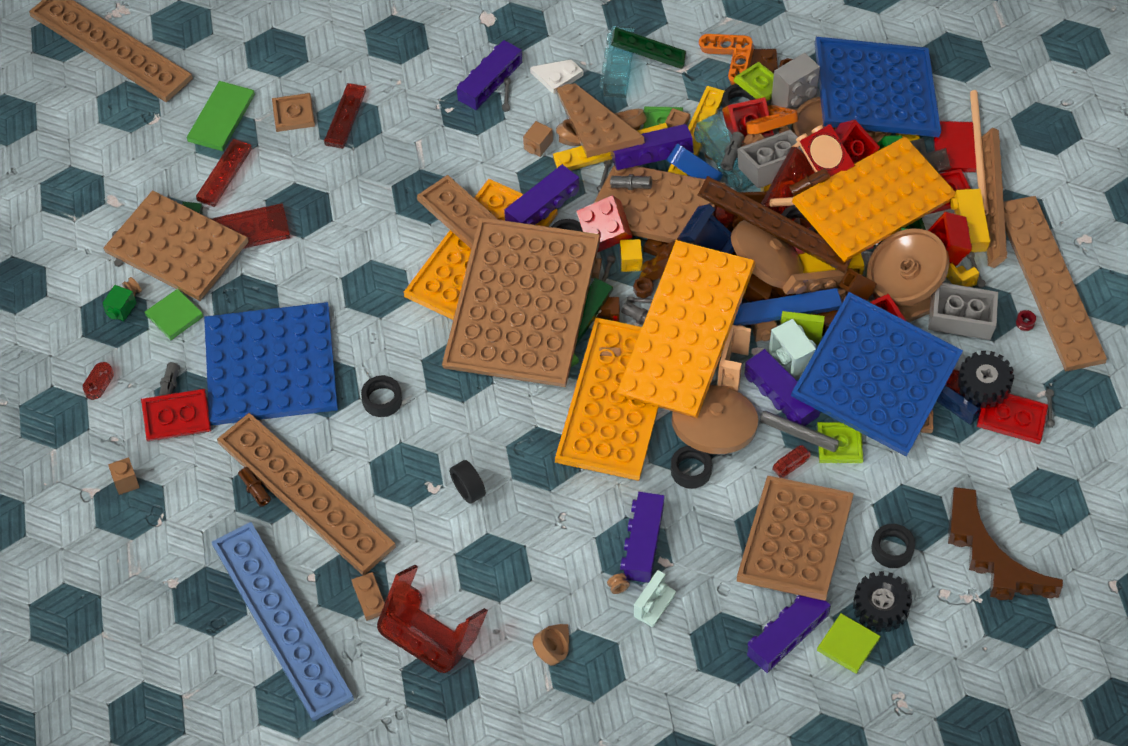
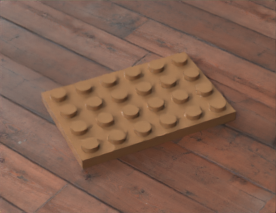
M614 165L594 201L596 203L612 195L615 196L622 203L633 236L667 243L677 240L698 206L710 204L715 209L712 215H714L718 207L697 196L705 179L639 166L616 170ZM629 174L641 177L651 176L652 188L634 190L611 188L610 178L612 175L628 176Z
M152 190L103 249L105 253L201 301L249 241L246 236Z
M767 475L738 570L737 582L826 601L854 493Z

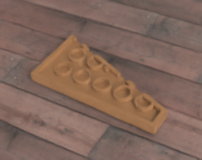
M566 84L557 88V95L587 158L645 143L644 136L577 84Z

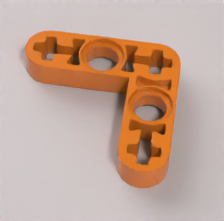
M704 34L699 39L700 49L704 53L733 55L728 78L731 85L736 84L734 79L738 75L737 71L741 73L750 67L754 51L752 39L745 35ZM726 41L731 42V45L727 48L721 46ZM739 59H746L744 64H736Z
M767 105L769 116L747 122V133L759 134L798 121L797 110Z

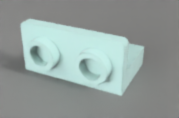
M657 570L634 604V617L651 627L655 626L676 595V591L665 584V574Z

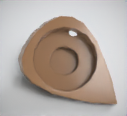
M639 108L614 113L636 131L647 120L644 110Z
M569 119L564 120L557 126L556 132L559 135L560 143L569 146H581Z
M568 624L548 626L538 632L533 638V647L537 656L550 666L557 665L568 654Z

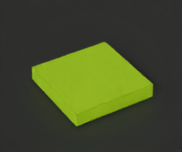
M760 62L755 63L735 76L734 82L755 99L765 97L767 102L772 98L774 73Z
M782 311L781 324L793 319L797 325H801L807 338L818 346L822 339L825 316Z
M817 422V432L839 441V447L836 452L818 446L819 463H863L862 434L841 422Z
M840 613L817 647V651L857 674L880 640V636Z

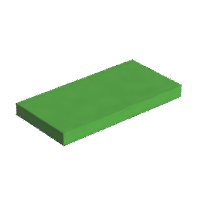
M219 81L187 135V141L224 151L255 96L254 90Z

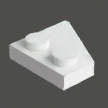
M572 60L537 65L530 68V73L553 94L557 93L558 87L571 84L583 76V70Z

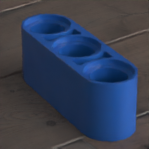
M678 143L666 159L691 177L706 179L709 176L720 182L724 174Z

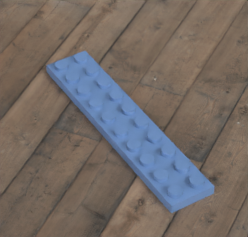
M252 522L212 541L214 550L312 722L353 701L352 693Z

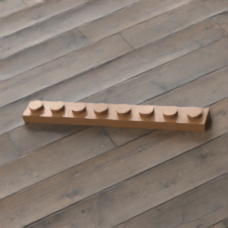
M992 127L982 136L988 202V214L985 216L990 238L987 260L988 266L995 268L1007 258L999 130Z

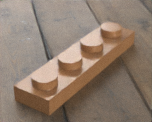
M831 270L792 274L782 289L785 294H800L834 288L840 289L839 284L846 272Z

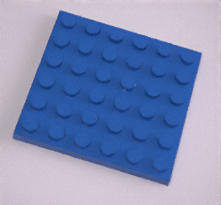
M816 36L814 44L816 62L820 66L818 81L823 126L831 124L832 127H838L840 123L855 119L864 130L930 137L940 136L941 127L929 48Z
M848 292L793 389L791 396L907 457L963 350Z
M328 302L204 317L208 408L211 426L237 423L248 413L257 420L338 410Z

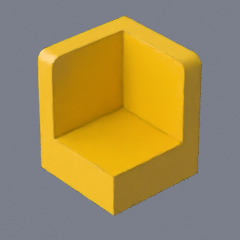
M640 239L620 240L622 272L641 271L642 251Z
M950 263L946 277L954 285L973 287L977 285L979 271L975 267L966 270L964 266L956 268Z

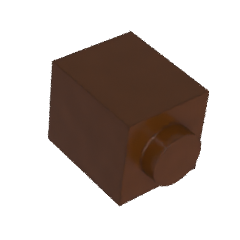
M848 268L839 284L841 288L866 301L873 294L874 288L877 285L874 281L851 268Z

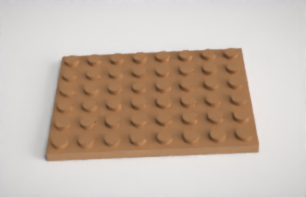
M480 217L442 362L443 369L566 387L600 243V234Z

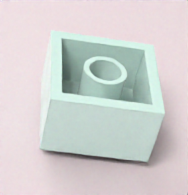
M791 319L771 329L769 354L792 377L799 380L817 348L815 343L807 338L801 325H797Z

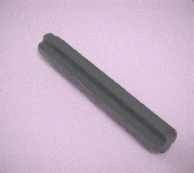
M763 411L760 416L761 423L829 451L836 452L839 447L837 439L771 412Z

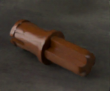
M823 168L810 176L805 175L804 179L790 185L789 188L792 194L796 196L816 184L830 179V175Z
M248 467L239 470L238 475L247 486L246 491L251 493L260 507L267 505L271 497L264 490L262 482L256 480Z

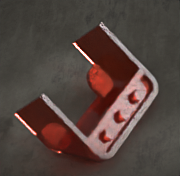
M413 565L395 575L378 619L377 629L383 637L440 673H447L457 665L477 639L488 610L483 608L466 618V621L460 623L455 631L451 630L420 610L423 601L422 595L418 589L411 586L418 569L417 565Z

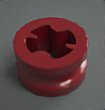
M1029 310L1020 311L1017 316L1016 326L1022 331L1032 330L1036 322V315Z

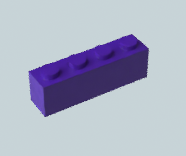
M505 40L496 45L487 57H484L475 69L471 70L468 77L458 84V101L477 110L497 90L504 79L508 78L523 63L522 50Z
M687 124L643 133L641 135L644 136V144L612 151L611 158L616 170L665 160L677 143L691 153H694L693 140Z
M563 164L504 209L505 221L536 225L542 219H546L553 210L561 207L568 198L578 193L579 177Z
M765 349L745 362L744 375L746 379L751 383L753 382L758 387L760 393L765 397L767 396L772 401L774 407L779 411L781 410L788 420L806 426L820 416V411L791 396L798 381Z
M638 491L637 500L633 499L631 512L634 513V518H629L628 531L631 534L630 538L626 537L624 551H627V555L622 557L620 570H623L626 575V580L649 583L651 580L665 495Z
M798 595L794 600V604L790 607L786 606L780 612L779 618L774 622L770 621L767 623L759 636L755 635L747 644V656L768 673L829 616L831 605L827 601Z

